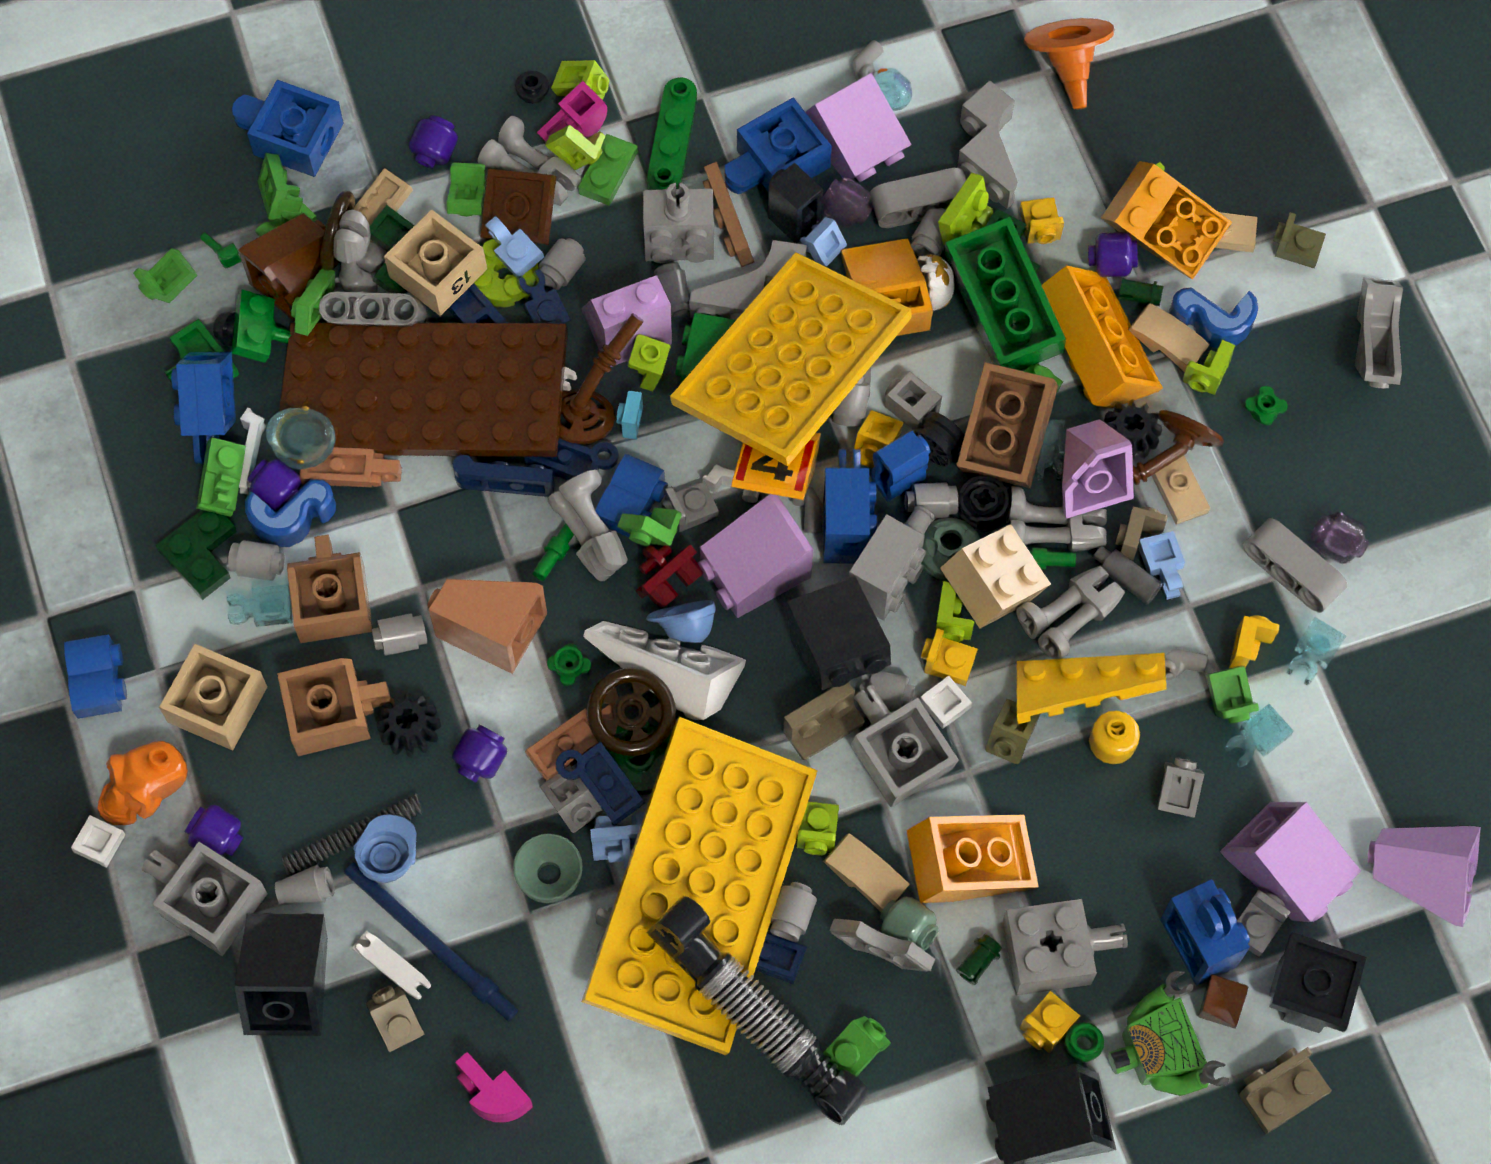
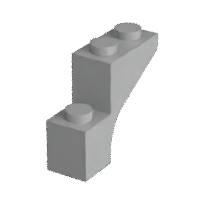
M988 81L962 105L960 124L974 138L960 150L957 168H961L964 171L966 180L971 172L984 176L989 199L995 203L999 202L1008 209L1014 203L1017 178L999 132L1012 119L1015 100L994 83Z
M772 240L768 257L756 270L693 290L689 301L690 318L694 317V313L737 320L795 252L806 257L807 245Z
M1363 277L1357 312V320L1361 324L1354 366L1363 380L1368 381L1367 385L1371 387L1389 388V384L1400 385L1402 365L1399 340V314L1403 287L1398 281Z

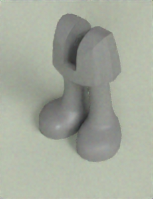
M516 116L509 117L499 132L498 142L491 139L482 148L478 157V164H484L485 170L496 169L556 176L553 204L561 206L568 198L566 190H575L582 181L581 177L568 163L558 156L551 158L531 147L523 137L524 123ZM507 153L525 160L538 169V172L520 164Z
M357 210L346 211L339 223L341 229L336 231L334 237V257L341 261L340 284L344 292L377 293V284L373 282L374 277L368 272L379 271L385 263L384 255L386 250L375 242H370L369 223L361 212Z
M590 470L563 483L559 487L560 491L548 497V502L553 511L563 518L580 543L581 548L576 553L578 558L597 580L605 581L625 565L628 559L617 532L609 530L593 507L591 493L600 486L601 476L598 470Z
M1010 487L1006 523L1013 526L1025 545L1032 543L1067 544L1070 552L1085 551L1106 545L1107 532L1102 528L1107 523L1106 509L1100 508L1066 519L1063 507L1033 505L1027 502L1025 492L1021 487ZM1025 523L1063 524L1066 527L1040 528L1026 526Z
M1101 565L1070 579L1069 589L1051 604L1039 608L1032 602H1025L1017 608V617L1026 634L1031 639H1035L1042 634L1039 637L1038 644L1040 649L1050 658L1062 659L1068 655L1070 651L1069 639L1092 619L1102 621L1123 597L1125 592L1117 582L1109 584L1100 592L1096 590L1109 576ZM1079 604L1080 608L1060 626L1052 627L1044 632L1051 623Z

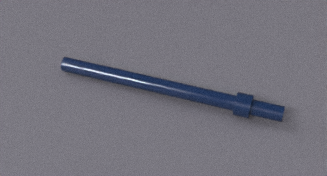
M355 862L346 868L344 874L473 989L472 995L482 1004L488 1003L508 1022L516 1016L519 1010L498 992L499 987L490 978L480 976L376 881L367 878L359 870Z

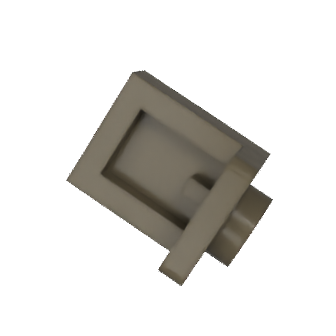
M1133 506L1128 524H1120L1115 544L1122 546L1120 552L1133 561L1141 532L1154 535L1162 534L1168 516L1161 514L1158 510L1151 507L1138 508Z
M387 986L376 991L371 996L372 1000L366 1003L389 1052L425 1035L403 989L399 986L394 989L392 986Z

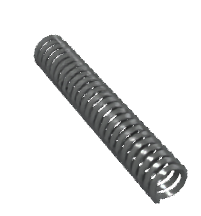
M414 793V798L409 796L408 800L403 799V803L398 801L397 805L392 804V808L387 806L386 810H381V814L376 811L375 815H370V819L365 816V822L360 819L359 824L354 822V827L350 824L348 829L343 827V832L341 830H338L337 834L332 832V838L330 835H327L326 839L321 837V843L318 840L315 841V845L310 842V848L305 845L304 850L299 848V853L294 850L293 855L288 853V859L286 856H282L287 876H290L291 873L295 874L296 869L301 872L302 867L304 869L307 868V864L312 867L313 862L318 863V858L320 861H323V855L327 859L329 858V853L334 856V850L340 853V848L345 851L346 846L351 848V843L353 845L356 844V839L358 840L369 822L377 816L391 814L405 818L406 815L411 820V814L413 817L417 816L416 810L422 815V809L417 797L418 794Z

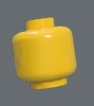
M1115 710L1102 714L1094 722L1090 732L1089 744L1091 751L1096 758L1104 763L1113 765L1127 761L1132 757L1140 739L1139 726L1134 718L1125 712Z

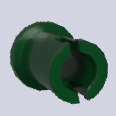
M1122 278L1118 300L1143 304L1151 303L1160 307L1164 286L1157 285V281L1149 284Z
M986 934L981 939L976 938L974 940L975 947L956 969V972L972 985L978 983L979 978L993 960H999L1001 957L999 954L1002 949L1001 945Z

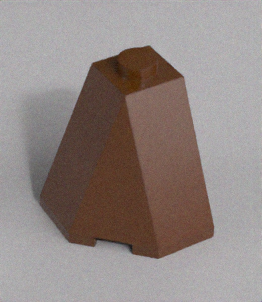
M304 213L243 245L238 250L249 284L260 294L274 298V305L294 322L295 318L291 316V310L295 298L302 296L308 281L314 279L322 269L320 252L326 228L319 220L313 222Z

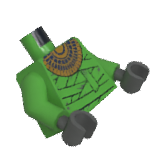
M1185 971L1170 973L1166 984L1160 985L1140 1000L1127 1017V1026L1122 1033L1125 1047L1108 1052L1109 1063L1115 1074L1135 1069L1141 1085L1151 1084L1157 1091L1178 1096L1207 1088L1209 1083L1216 1086H1225L1229 1082V1078L1226 1077L1215 1080V1070L1218 1067L1226 1066V1064L1216 1060L1206 1061L1181 997L1174 1000L1175 994H1188L1193 990V984L1184 986L1182 990L1177 987L1176 980Z

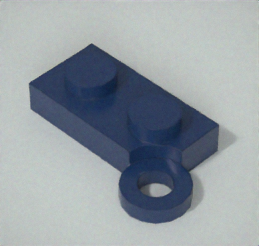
M559 438L557 457H525V464H536L552 469L554 476L568 481L590 470H598L599 472V469L607 470L613 468L618 462L619 454L618 449L608 442L598 443L590 449ZM601 452H608L611 457L607 460H601L598 455Z
M601 742L583 755L576 750H566L558 756L556 760L558 774L567 780L581 778L615 825L646 803ZM569 759L577 760V767L573 771L565 770V763Z

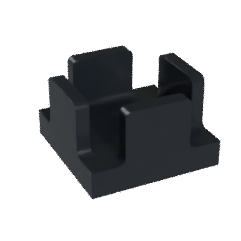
M1291 932L1285 952L1277 964L1269 996L1272 997L1269 1007L1285 1012L1283 1016L1284 1022L1316 1033H1320L1324 1027L1345 1032L1348 1028L1367 957Z

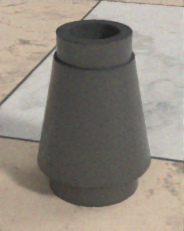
M678 263L665 264L655 269L653 274L654 276L657 275L671 304V317H680L689 313L685 270H682Z

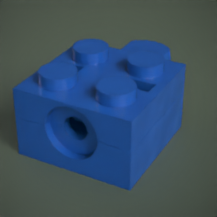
M276 80L265 101L249 95H242L236 99L232 107L237 127L248 131L247 135L254 156L264 159L266 153L279 155L282 166L312 177L316 176L344 124L339 101L280 80Z
M793 97L737 129V152L740 156L725 164L726 187L733 193L742 194L762 183L769 192V182L772 176L781 169L786 170L793 163H796L807 175L813 178L831 167L832 145Z
M190 352L176 364V368L172 369L173 390H178L179 404L174 406V422L176 426H180L181 436L193 437V452L196 464H204L206 440L208 441L212 437L219 439V435H225L236 422L232 352Z
M846 449L838 450V468H825L823 563L855 564L877 530V515H874L876 481H869V468H861L860 449H853L852 468H846Z
M1212 879L1171 898L1160 918L1196 986L1207 982L1211 975L1220 976L1237 968L1250 948L1248 945L1250 938L1246 928L1241 922H1237L1227 894L1222 888L1217 889Z

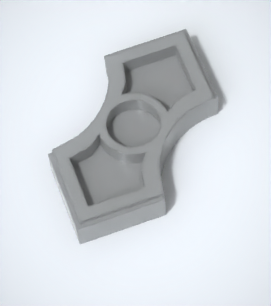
M834 919L829 930L831 934L852 949L883 958L901 969L927 972L931 971L935 958L913 942L883 934L861 921Z

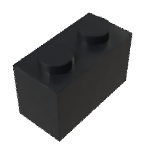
M793 163L786 170L781 169L777 171L769 182L768 218L797 244L802 237H806L813 231L811 229L813 225L821 222L823 189L796 163Z

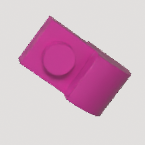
M582 81L558 103L561 110L537 131V134L546 143L551 134L571 125L574 129L581 132L584 137L588 138L596 134L603 125L607 116V105Z
M468 1052L455 1062L460 1072L456 1077L460 1084L470 1095L475 1091L478 1092L469 1101L472 1110L483 1119L492 1122H509L520 1118L533 1108L531 1099L505 1070L492 1080Z

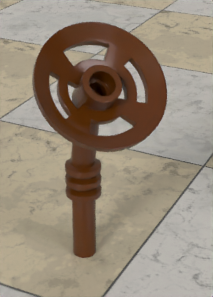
M631 314L609 345H603L604 351L600 350L597 353L599 357L593 358L594 365L580 389L563 391L562 399H565L562 401L561 414L572 426L570 429H567L560 424V439L570 443L589 444L601 440L612 430L615 422L614 409L604 396L594 391L605 372L610 373L612 370L610 366L616 365L615 359L620 360V352L644 322L636 314ZM592 397L599 401L604 409L597 408L595 402L590 398ZM599 420L603 421L597 428L584 431L585 428L594 426Z
M1160 410L1157 417L1175 435L1173 439L1175 444L1146 463L1137 462V467L1133 465V483L1139 485L1140 480L1143 483L1147 482L1148 477L1187 454V451L1192 450L1195 444L1217 447L1223 445L1224 439L1214 430L1189 417L1172 411Z

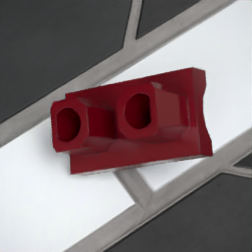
M690 544L669 562H666L665 558L672 553V549L669 546L663 545L658 550L651 545L646 546L642 550L646 561L639 566V569L645 575L653 568L657 572L635 591L642 599L648 595L660 608H664L679 595L667 582V578L675 573L687 587L703 574L700 566L693 558L697 551Z

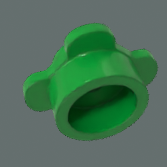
M1262 386L1255 397H1249L1246 400L1245 408L1250 411L1252 417L1257 422L1263 425H1270L1279 413L1283 414L1287 411L1288 404L1285 400L1279 399L1274 394L1272 387ZM1268 403L1270 407L1266 408L1263 404Z
M570 643L559 649L555 656L549 657L547 666L550 671H555L560 676V681L563 685L570 686L575 683V678L580 674L590 671L591 662L588 658H583L582 653L575 644ZM571 662L573 665L571 667H567L566 663Z

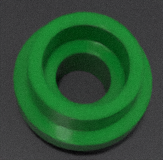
M1086 1022L1078 1023L1067 1032L1065 1047L1074 1059L1081 1062H1089L1101 1054L1104 1048V1037L1095 1025ZM1080 1037L1088 1038L1091 1042V1047L1088 1049L1080 1048L1077 1039Z

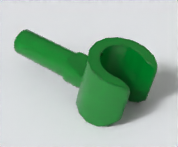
M207 233L201 234L200 239L217 254L224 268H230L242 262L234 243L222 247Z

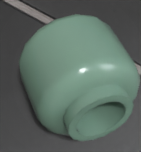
M903 897L897 902L894 900L890 901L880 915V919L883 920L881 927L883 934L911 941L924 951L930 947L938 934L939 928L936 926L937 919L934 912L913 897Z

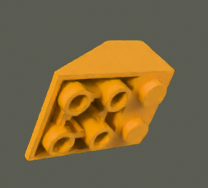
M1142 161L1138 162L1101 217L1103 221L1118 232L1130 234L1132 240H1137V245L1190 279H1194L1232 223L1157 165Z
M908 238L841 250L847 278L911 309L912 318L897 336L930 330L933 309L925 278Z

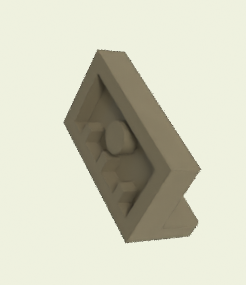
M849 682L841 687L831 688L784 717L783 732L802 760L809 759L864 725V718L854 706L853 697L855 690Z
M1309 1047L1299 1053L1295 1048H1292L1275 1060L1278 1066L1266 1073L1261 1068L1244 1079L1247 1086L1241 1091L1239 1097L1265 1134L1273 1131L1332 1091L1309 1059L1313 1054Z

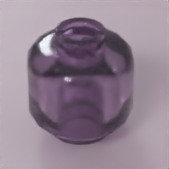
M844 177L840 181L834 179L822 198V203L824 204L823 213L846 229L851 228L856 222L862 225L873 207L868 205L871 193L849 177Z
M1338 511L1332 512L1328 516L1322 515L1314 526L1311 540L1315 542V550L1320 555L1340 564L1350 563L1355 557H1362L1369 543V540L1365 538L1366 530L1364 524Z

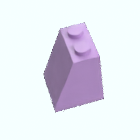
M872 73L818 102L806 111V114L832 145L831 164L846 183L855 177L859 183L877 173L874 167L882 162H885L887 167L905 157L902 151L912 145Z
M657 275L591 299L581 308L594 340L601 351H604L602 348L604 344L609 345L632 313L644 321L620 352V360L615 359L616 365L629 361L635 339L639 334L669 345L672 344L671 304Z
M769 494L700 547V561L698 565L703 571L702 575L705 580H713L718 588L716 595L725 610L731 608L736 618H739L810 579L812 574L813 548L779 496Z
M1270 802L1220 851L1260 891L1265 894L1272 893L1284 902L1285 908L1290 911L1288 917L1292 921L1314 922L1320 919L1327 912V905L1335 897L1346 893L1353 885L1352 880L1361 872L1307 802Z

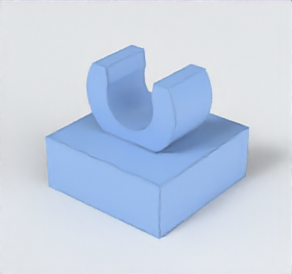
M825 217L819 224L813 225L811 227L813 231L807 237H802L800 241L802 245H807L806 251L811 253L815 262L827 267L841 250L847 246V243L835 220Z

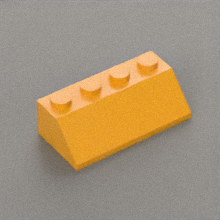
M1066 265L1042 284L1043 290L1066 338L1065 349L1070 357L1069 364L1073 371L1079 375L1084 386V394L1093 405L1114 408L1118 402L1123 405L1129 403L1132 399L1137 400L1163 389L1138 338L1128 330L1131 324L1107 277H1101L1095 271Z

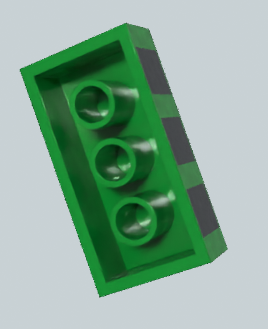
M1011 217L945 242L946 261L953 270L955 281L992 364L1020 371L1032 364L1040 363L1064 353L1066 338Z

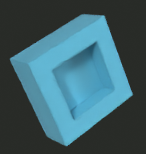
M628 391L626 403H619L616 422L617 424H622L623 438L637 440L643 411L641 392Z

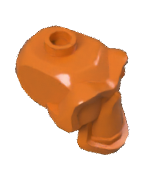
M155 741L132 749L125 754L111 755L106 762L110 782L104 786L98 801L100 817L111 825L134 824L137 820V814L144 819L152 816L160 807L162 800L176 792L186 781L188 770L185 759L180 751L169 742Z

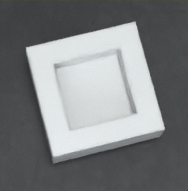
M947 676L920 696L921 703L942 729L968 711L972 706V702L950 676Z
M90 815L71 849L74 853L107 868L124 839L125 833L123 830Z

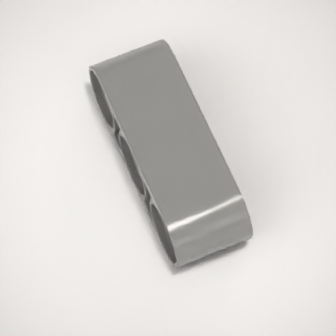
M949 168L883 183L874 187L870 191L869 196L879 226L882 228H892L919 222L929 209H947L965 183L966 177L961 168Z
M330 292L323 296L319 304V312L322 318L329 323L337 325L405 327L416 323H423L426 318V307L423 302L411 295L401 293ZM342 300L345 304V312L341 317L335 318L332 312L333 306L336 302ZM377 301L380 308L379 313L375 318L369 319L366 313L367 307L370 303ZM411 302L414 307L413 315L411 318L403 320L400 315L401 308L404 304Z
M1268 518L1243 543L1245 552L1255 563L1307 607L1317 613H1322L1347 588V582L1338 570L1283 524L1273 518Z

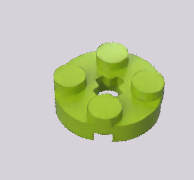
M491 239L482 246L487 270L474 284L493 306H514L516 301H520L524 297L526 300L529 298V295L519 289L517 278L514 275H506L505 279L499 278L497 271L507 267L497 258L494 252L500 245L494 239ZM538 264L522 276L530 287H534L537 283L533 272L539 269Z

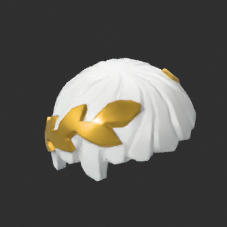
M933 254L919 256L917 261L926 281L933 311L940 310L950 303L954 292L953 270L940 256Z

